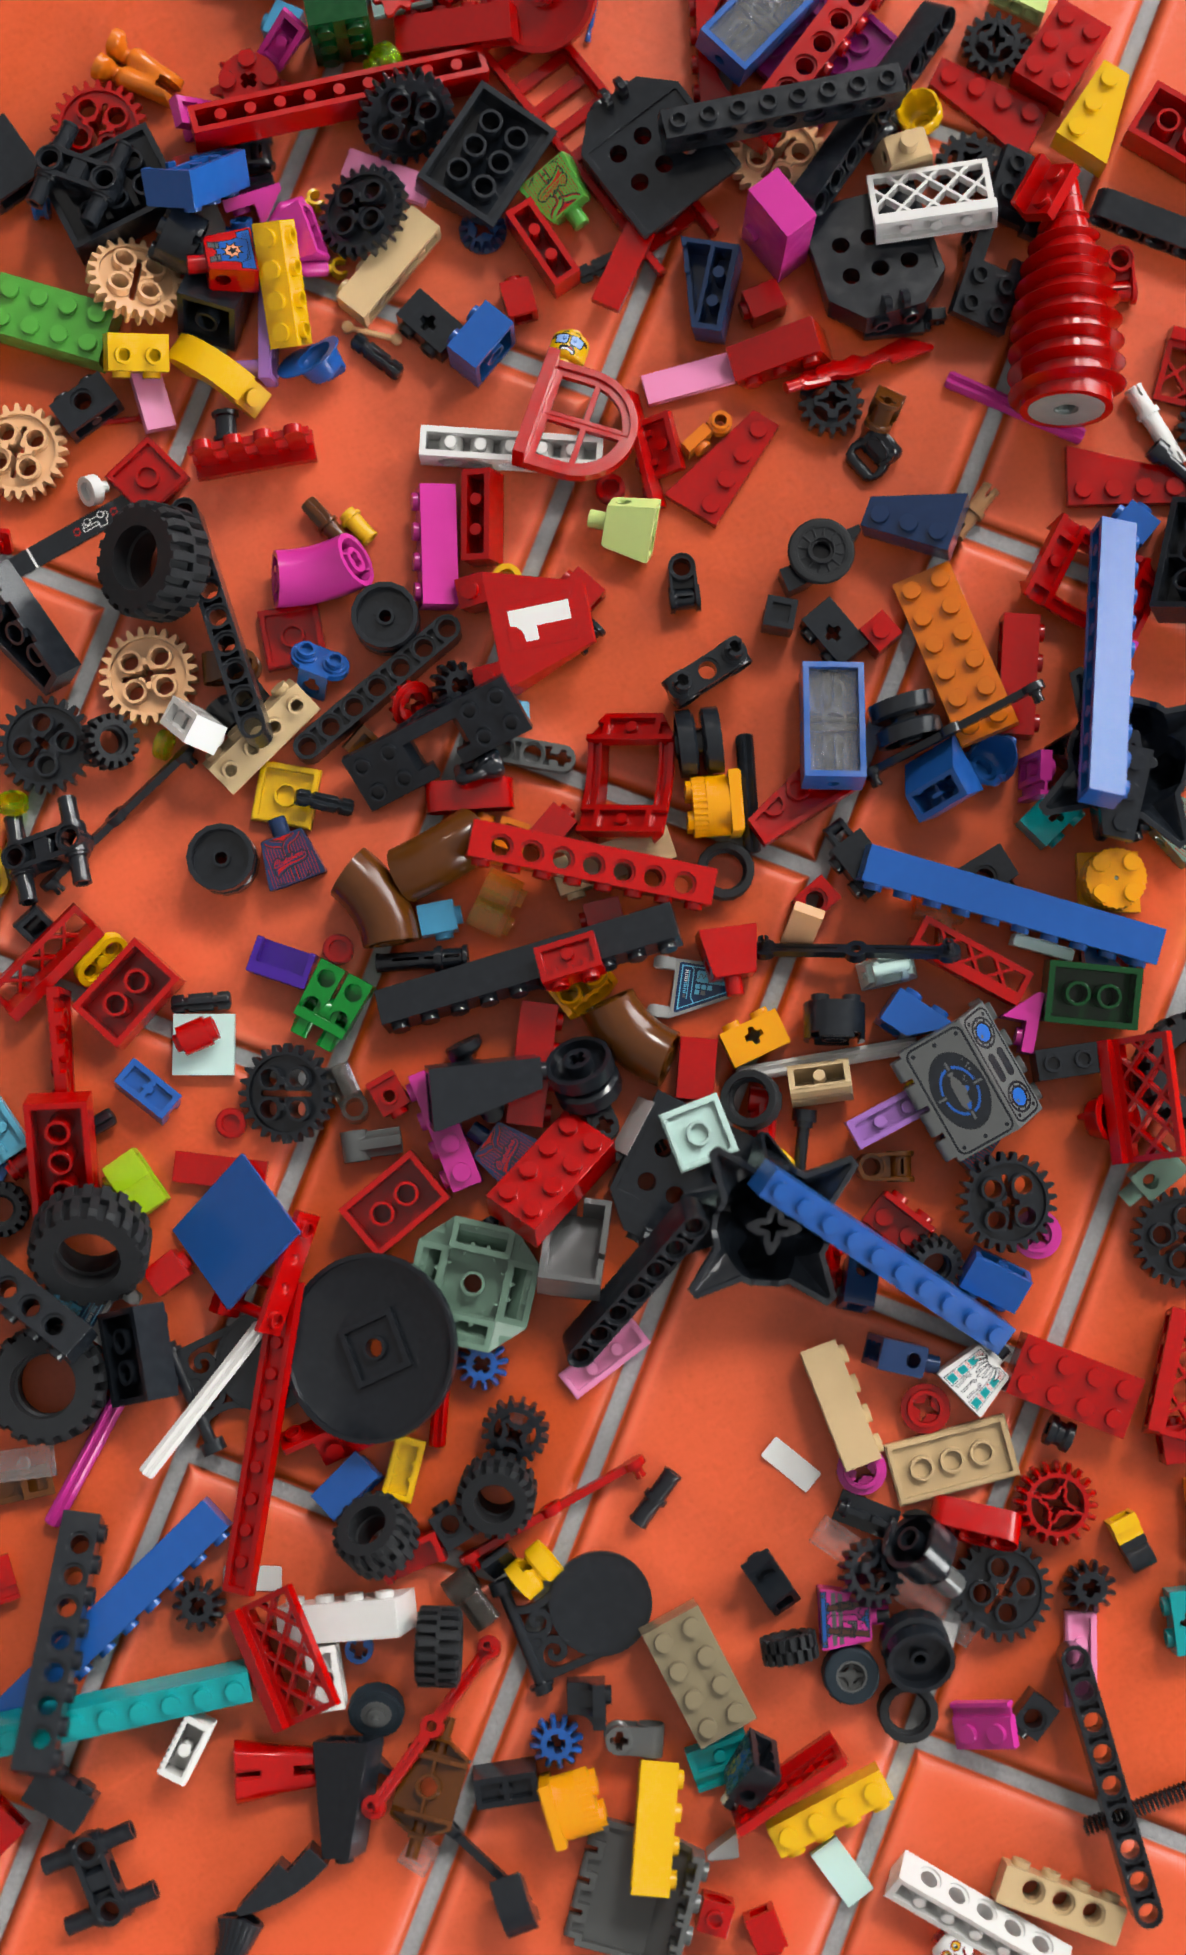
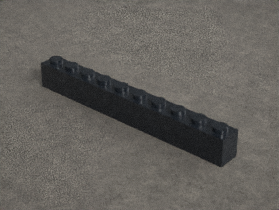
M670 902L375 990L374 993L382 1026L389 1033L402 1034L410 1031L411 1027L416 1025H433L438 1023L440 1018L446 1016H463L469 1013L470 1009L476 1007H493L500 1000L506 998L519 999L527 996L530 991L536 989L546 990L541 981L533 948L591 930L595 933L602 962L607 972L616 969L619 964L642 962L649 955L672 953L677 950V947L684 945L675 912Z

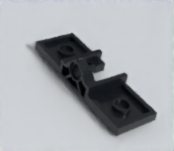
M1007 143L1001 149L991 179L994 197L997 198L998 203L997 222L1018 231V237L1031 242L1037 236L1038 226L1041 221L1026 222L1011 204V200L1035 157ZM995 228L964 232L961 239L963 254L960 260L964 264L947 314L999 338L1005 334L1016 300L1015 289L1022 280L1020 268L1023 262L1014 258L1008 262L1007 269L1005 270L984 260Z
M503 673L453 699L449 697L441 702L431 703L420 708L407 720L396 725V729L342 757L341 761L372 812L440 777L441 772L435 762L432 760L426 763L413 740L442 724L453 720L466 743L457 747L456 750L463 764L533 728V724Z

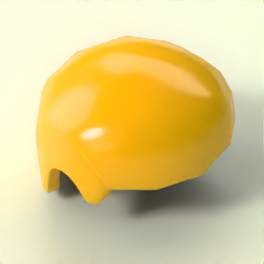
M923 87L910 90L903 99L901 107L895 111L902 131L923 126L927 136L940 126L943 117L942 105L936 93Z

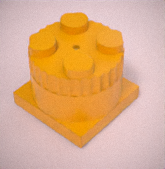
M739 768L728 769L727 774L690 777V781H685L684 802L685 804H691V811H687L686 816L687 834H694V838L730 836V839H740L745 830L741 770Z
M1110 847L1101 852L1075 854L1078 904L1112 914L1141 912L1140 896L1144 894L1143 891L1146 889L1147 874L1144 863L1138 856V851Z
M584 1766L555 1776H551V1772L547 1771L540 1773L538 1776L537 1792L556 1852L567 1849L568 1841L602 1831L604 1826L609 1825L605 1801L603 1798L597 1799L599 1782L594 1767L588 1769Z

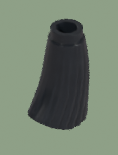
M235 1911L217 1916L219 1939L214 1955H247L264 1927L263 1922L253 1914L239 1917Z

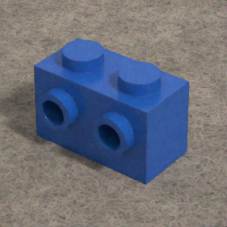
M974 1245L964 1266L961 1268L963 1270L962 1276L957 1275L959 1287L969 1296L975 1299L980 1297L988 1301L989 1305L1000 1312L1007 1310L1013 1314L1016 1313L1033 1284L1030 1271L977 1245Z

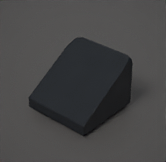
M504 1543L482 1559L481 1567L493 1579H497L505 1573L504 1569L517 1556L509 1544Z

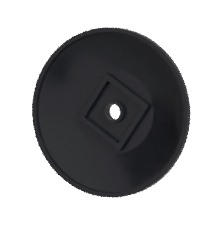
M355 1254L339 1259L319 1271L304 1287L289 1380L295 1398L308 1417L329 1434L358 1444H380L394 1441L409 1435L424 1425L438 1410L447 1396L457 1365V1330L452 1311L445 1296L436 1283L416 1265L388 1254ZM375 1339H378L382 1344V1352L377 1357L371 1352V1344Z

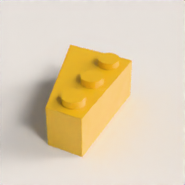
M1105 59L1056 131L1050 148L1099 179L1108 162L1130 77L1128 73Z

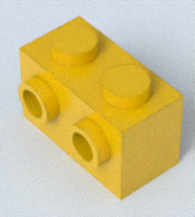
M113 332L103 334V371L112 372V378H131V373H142L143 379H161V373L169 372V334Z

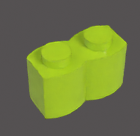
M137 1148L129 1149L102 1168L105 1175L102 1181L105 1186L112 1187L111 1191L118 1193L120 1190L129 1196L128 1200L130 1202L135 1200L142 1207L141 1212H145L147 1215L171 1199L165 1187Z

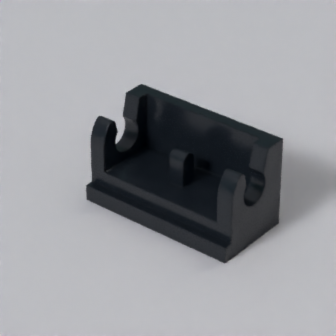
M535 1756L473 1765V1786L477 1811L540 1801L537 1792L538 1777Z

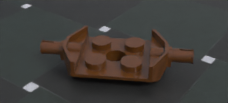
M446 1718L442 1736L428 1743L396 1788L390 1815L410 1837L405 1855L406 1858L418 1860L422 1841L425 1838L453 1831V1828H451L468 1764H471V1760L451 1741L455 1718ZM428 1777L433 1778L437 1784L435 1794L430 1797L424 1796L420 1789L422 1781Z

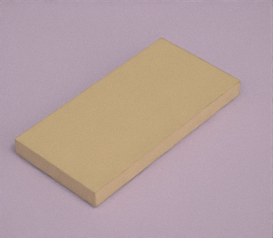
M1004 1413L943 1428L934 1433L921 1434L883 1444L900 1507L932 1499L938 1495H947L1021 1475Z

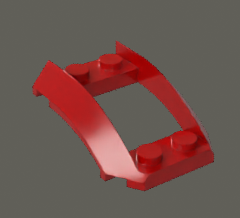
M1061 513L1046 528L1050 532L1026 580L1019 581L1021 593L1058 617L1086 630V612L1062 600L1055 593L1077 549L1089 555L1091 530L1068 518L1069 515L1066 513ZM1136 554L1135 562L1139 564V569L1134 589L1138 591V596L1133 609V615L1136 616L1137 622L1132 639H1138L1152 611L1149 605L1156 577L1150 564L1152 559Z
M606 713L597 722L599 727L592 734H587L586 736L588 742L586 781L580 808L582 815L580 824L576 825L575 831L577 834L596 843L599 837L651 838L655 844L664 835L671 802L674 779L675 736L663 713ZM659 745L658 776L653 805L606 804L609 746Z

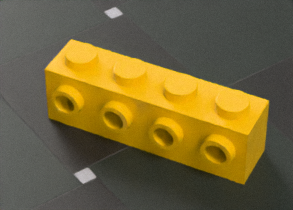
M294 219L251 224L270 349L312 344L311 326L308 317L307 299L304 290L302 265Z
M639 1759L629 1893L631 1895L670 1898V1890H676L677 1870H672L673 1856L678 1857L679 1837L674 1836L675 1823L681 1822L682 1803H677V1789L683 1790L684 1770H679V1763Z
M876 1761L780 1811L765 1821V1824L781 1858L783 1859L786 1856L794 1858L802 1854L806 1850L805 1846L814 1841L822 1843L830 1839L834 1835L833 1831L842 1826L850 1828L862 1820L861 1816L871 1811L878 1813L886 1809L890 1805L889 1801L893 1800L894 1796Z

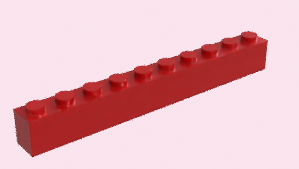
M482 45L187 106L189 125L196 151L198 153L358 119L357 113L363 111L359 101L368 100L364 90L373 91L375 89L372 83L373 79L379 83L383 82L382 72L392 77L394 67L398 69L400 74L404 73L406 65H409L413 74L418 66L422 68L424 75L432 71L435 79L440 78L444 87H447L451 94L449 97L451 99L472 95L481 80L489 84V68ZM402 95L395 96L392 102L398 101Z

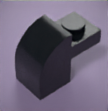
M767 1548L751 1554L746 1562L741 1565L744 1573L753 1583L775 1617L801 1600L790 1580Z
M520 1872L489 1883L501 1924L509 1939L539 1928L538 1920L541 1919L538 1908L532 1903L525 1877Z

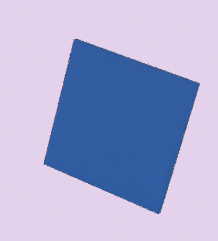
M242 1153L173 1229L177 1238L229 1310L301 1233L245 1154Z

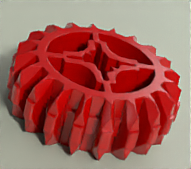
M1053 1460L1050 1469L1047 1462L1041 1461V1472L1034 1466H1031L1029 1471L1033 1476L1030 1479L1024 1474L1020 1476V1479L1026 1483L1024 1488L1015 1485L1014 1490L1021 1493L1022 1496L1012 1498V1503L1022 1505V1507L1014 1510V1512L1022 1517L1025 1516L1021 1528L1029 1527L1027 1535L1030 1538L1038 1534V1542L1044 1544L1049 1537L1050 1544L1057 1546L1060 1537L1063 1544L1069 1545L1070 1534L1076 1540H1079L1081 1535L1077 1530L1080 1527L1087 1532L1090 1530V1527L1084 1523L1086 1518L1095 1521L1096 1516L1090 1513L1089 1509L1098 1508V1503L1089 1501V1498L1097 1495V1492L1094 1489H1086L1092 1483L1091 1479L1086 1477L1080 1480L1083 1471L1077 1468L1072 1472L1071 1463L1066 1462L1061 1469L1060 1461ZM1058 1478L1057 1483L1054 1482L1048 1491L1036 1490L1044 1481ZM1068 1480L1077 1491L1078 1506L1073 1505L1067 1499L1068 1489L1066 1486ZM1042 1498H1046L1048 1500L1058 1499L1061 1501L1062 1504H1064L1068 1508L1062 1506L1052 1507L1049 1505L1048 1502H1046ZM1032 1499L1043 1506L1042 1517L1044 1520L1042 1525L1033 1516L1031 1509ZM1065 1514L1074 1516L1067 1524L1052 1528L1053 1523L1056 1524L1060 1516Z

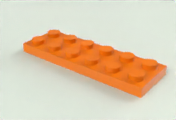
M949 560L892 584L951 723L961 721L1008 696ZM1012 705L967 727L956 734L963 749L1019 725V721Z

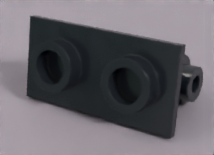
M843 1489L832 1519L883 1539L892 1522L898 1523L901 1512Z

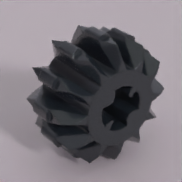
M455 660L447 661L446 666L443 664L436 667L438 674H433L429 677L435 683V686L429 687L428 691L431 693L436 692L437 696L433 700L434 703L441 702L449 697L453 699L475 687L472 669L467 671L466 662H460L457 665ZM453 681H456L458 687L454 688L457 690L456 692L452 689V686L455 685L452 683Z
M1079 1559V1569L1077 1570L1074 1566L1069 1565L1067 1568L1073 1575L1071 1577L1062 1576V1581L1070 1585L1063 1588L1062 1593L1065 1596H1071L1068 1604L1072 1607L1079 1604V1611L1082 1613H1086L1089 1605L1094 1613H1098V1603L1101 1602L1104 1606L1108 1607L1110 1603L1105 1599L1106 1595H1116L1115 1590L1107 1587L1114 1584L1116 1580L1113 1576H1106L1109 1568L1106 1565L1099 1567L1096 1559H1091L1088 1566L1084 1559ZM1092 1581L1095 1584L1094 1588H1088L1086 1591L1083 1588V1584H1088Z
M197 1576L194 1580V1585L189 1580H186L183 1583L185 1591L177 1590L175 1592V1597L180 1601L175 1602L172 1605V1609L182 1610L176 1617V1620L180 1622L184 1618L188 1619L185 1626L187 1630H190L194 1623H196L198 1632H203L205 1623L213 1628L217 1625L215 1617L223 1618L225 1612L219 1607L226 1605L227 1599L217 1598L223 1591L221 1586L215 1590L211 1589L214 1579L210 1578L205 1586H203L201 1576ZM196 1597H198V1601L202 1598L206 1602L203 1607L204 1611H202V1607L198 1610L194 1607L193 1604L197 1601Z

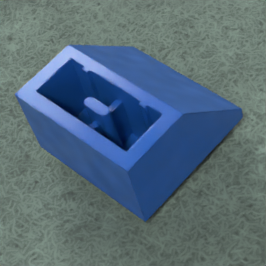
M955 735L905 765V797L919 823L940 816L983 790Z
M900 987L892 993L873 1023L895 1038L903 1039L930 1034L952 1021L947 1019L949 1014L939 1006L933 1004L932 1007H929L921 1001L923 996L914 989L907 987L905 990Z

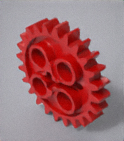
M96 79L93 88H90L88 82L84 81V90L82 91L73 85L72 88L75 95L72 97L63 93L66 103L65 105L61 103L55 104L60 114H51V118L58 125L51 126L50 131L56 135L62 120H69L75 123L80 130L75 140L79 136L89 137L85 145L76 146L74 141L70 149L81 154L95 147L96 144L99 145L148 120L145 114H139L143 110L140 102L133 104L135 101L133 93H129L124 97L125 89L122 85L114 91L112 81H108L106 87L103 88L99 79ZM108 105V108H106V111L102 118L103 106ZM85 108H96V111L92 116H82V112ZM121 114L125 116L121 124L114 125L111 123V119L115 115ZM101 124H103L105 131L100 130ZM94 130H100L98 139Z

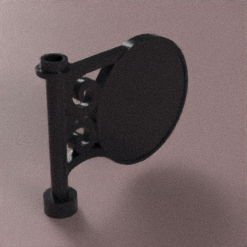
M245 1314L231 1325L183 1348L181 1344L177 1345L175 1340L171 1342L178 1386L187 1405L192 1402L249 1327L258 1319ZM221 1338L216 1358L211 1353L202 1352L194 1359V1366L197 1369L203 1367L201 1360L207 1359L210 1366L208 1371L205 1373L195 1372L189 1365L191 1353ZM262 1339L222 1389L219 1399L212 1402L210 1406L214 1408L206 1414L204 1412L196 1423L205 1442L199 1446L204 1458L227 1447L222 1435L219 1437L215 1436L210 1425L211 1419L228 1409L247 1408L251 1410ZM290 1384L288 1386L285 1409L298 1402ZM227 1394L234 1400L224 1403Z
M595 1550L580 1554L563 1566L564 1570L554 1579L551 1588L544 1596L526 1605H516L511 1593L516 1587L508 1576L497 1579L488 1585L492 1597H500L534 1681V1684L529 1687L530 1691L535 1692L536 1697L545 1695L553 1690V1678L603 1656L620 1653L631 1647L642 1636L638 1628L649 1623L652 1612V1595L644 1574L627 1557L606 1550ZM548 1602H549V1611H550V1613H549L547 1610H545V1609L542 1608V1607L545 1606ZM530 1613L529 1623L535 1628L540 1625V1621L535 1620L536 1616L542 1615L546 1619V1625L540 1631L529 1632L526 1630L520 1615ZM552 1625H554V1628L559 1635L549 1634L551 1632ZM551 1643H557L561 1648L558 1654H554L552 1648L548 1649V1657L555 1662L562 1661L568 1653L567 1644L574 1650L585 1654L558 1666L548 1665L544 1660V1650Z

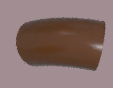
M461 808L428 830L388 850L387 861L391 876L397 888L407 900L415 902L445 887L477 867L471 865L470 859H465L471 823L474 818L480 819L476 814L468 809ZM493 841L492 844H491V849H492L493 853L495 854V850H496V849H495V843H494V841Z
M362 848L351 859L336 880L331 890V896L339 901L352 917L359 931L363 948H384L420 940L418 923L410 901L397 888L390 870L369 850Z
M633 989L613 995L580 1014L593 1037H598L607 1043L616 1062L640 1079L657 1087L661 1086L676 1055L680 1041V1032L671 1029L655 1018L644 1007Z

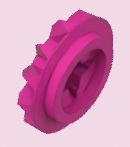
M1028 1211L1018 1217L1020 1223H1024L1028 1219ZM1048 1212V1216L1054 1220V1223L1045 1222L1044 1227L1048 1233H1041L1044 1237L1043 1239L1047 1242L1045 1243L1040 1240L1038 1243L1030 1242L1027 1250L1021 1249L1017 1244V1249L1021 1254L1032 1259H1043L1052 1255L1058 1249L1062 1239V1230L1058 1220L1051 1213Z
M881 1455L882 1459L866 1465V1468L873 1473V1476L862 1474L856 1482V1470L845 1473L840 1458H838L836 1472L842 1486L849 1492L857 1495H868L878 1490L885 1481L887 1473L886 1462Z

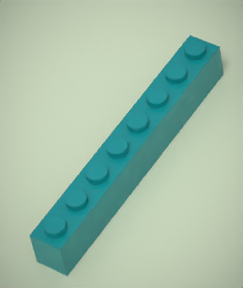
M244 1659L76 1695L74 1704H69L66 1717L71 1718L68 1736L62 1737L61 1744L253 1702L250 1675ZM55 1700L45 1702L42 1705L41 1714L51 1715L57 1708V1702ZM23 1707L0 1712V1758L13 1755ZM42 1733L38 1735L34 1742L35 1748H45L50 1742V1734Z

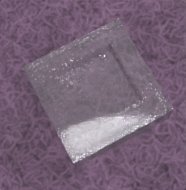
M425 1838L422 1841L418 1860H413L405 1857L409 1844L408 1840L397 1861L424 1878L440 1852L441 1847Z

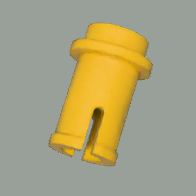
M350 507L339 518L342 521L341 526L343 528L347 527L361 544L366 546L377 536L378 532L360 515L361 511L359 509L355 510L353 507Z

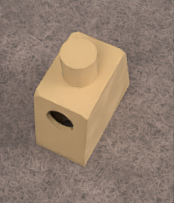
M923 126L884 137L870 159L875 174L934 166L932 150Z

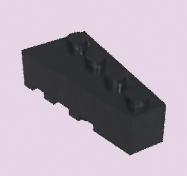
M9 559L0 562V650L47 696L70 684L81 663Z

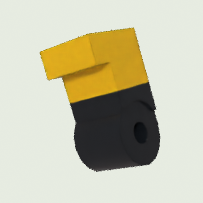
M1127 1508L1103 1520L1134 1574L1157 1563L1156 1556L1147 1542V1537L1134 1511Z

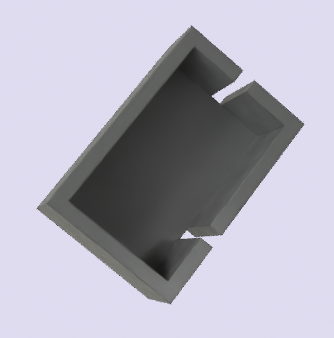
M585 1197L583 1217L577 1216V1203L543 1241L537 1276L538 1294L599 1302L611 1221L612 1201Z

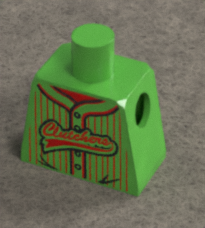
M561 151L519 189L526 198L531 197L541 213L554 224L561 225L568 220L573 229L578 231L590 221L581 207L590 201L591 195L573 157L566 152Z

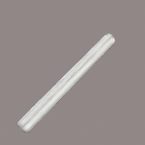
M909 1037L739 1066L736 1071L757 1070L774 1078L788 1075L786 1066L829 1060L834 1062L836 1059L848 1058L850 1065L899 1056L897 1052L915 1043L917 1039L916 1037Z
M257 1321L253 1322L142 1464L140 1471L143 1475L150 1479L155 1477L261 1341L263 1333L254 1330Z

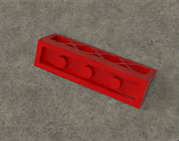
M74 902L0 975V988L5 983L17 982V993L9 1001L0 995V1004L16 1022L46 994V987L54 986L105 935L100 926ZM74 913L86 923L78 932H66V922ZM61 938V949L56 954H44V944L49 939ZM39 960V971L34 976H22V966L27 961Z
M924 915L914 936L908 938L905 945L931 946L921 940L928 924L939 930L942 941L946 938L945 934L955 938L953 939L954 942L960 941L964 943L969 957L951 964L943 963L937 959L923 960L1008 1006H1018L1034 975L1033 972L932 917ZM938 943L932 946H940L943 943ZM973 949L980 952V954L974 955ZM988 956L993 960L996 972L986 975L979 972L976 959ZM971 961L972 967L966 965L964 962ZM1000 964L1008 968L1001 970ZM1013 970L1024 976L1016 991L1006 986L1003 973ZM997 975L999 982L990 977Z

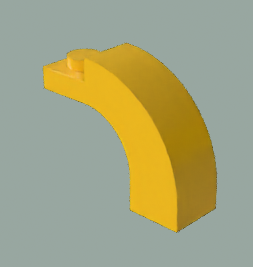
M181 333L169 350V361L186 376L197 378L213 387L252 419L257 417L272 395L255 381V376L214 346L195 336Z

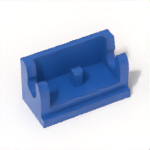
M135 1058L129 1062L114 1080L117 1090L162 1126L168 1121L174 1108L177 1109L181 1103L182 1095Z
M355 1451L311 1497L333 1521H336L337 1517L342 1516L344 1513L342 1509L346 1505L349 1507L353 1503L352 1500L357 1496L362 1498L364 1493L371 1492L385 1476L366 1456H361Z

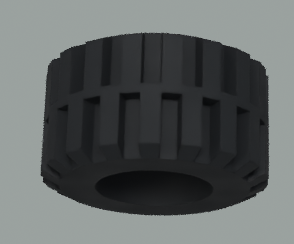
M497 1450L495 1455L491 1456L488 1451L483 1453L481 1459L476 1456L472 1459L471 1464H467L457 1489V1513L459 1516H464L463 1524L466 1527L473 1526V1533L478 1535L479 1532L485 1533L484 1538L491 1539L492 1535H497L498 1539H505L506 1533H509L511 1537L516 1535L518 1528L523 1530L527 1526L528 1520H531L538 1485L537 1479H533L534 1472L532 1468L525 1469L527 1462L522 1458L517 1461L515 1460V1454L509 1452L508 1456H503V1451ZM498 1485L507 1489L514 1499L506 1504H494L486 1500L480 1490L486 1486Z
M375 1491L374 1495L371 1492H366L362 1498L357 1496L352 1500L353 1503L349 1507L346 1505L342 1509L344 1513L342 1516H338L335 1521L338 1526L333 1528L332 1535L335 1537L332 1540L333 1546L337 1549V1554L359 1576L362 1575L368 1580L374 1578L376 1581L383 1580L384 1575L390 1578L395 1575L396 1570L402 1571L406 1567L404 1564L407 1560L411 1561L415 1556L412 1552L414 1549H418L419 1546L417 1540L420 1537V1530L417 1528L419 1524L405 1506L388 1492L384 1494L383 1491ZM383 1529L381 1534L375 1540L370 1542L373 1535L379 1530Z
M422 1605L417 1614L414 1674L417 1686L457 1688L462 1672L463 1612L460 1606Z

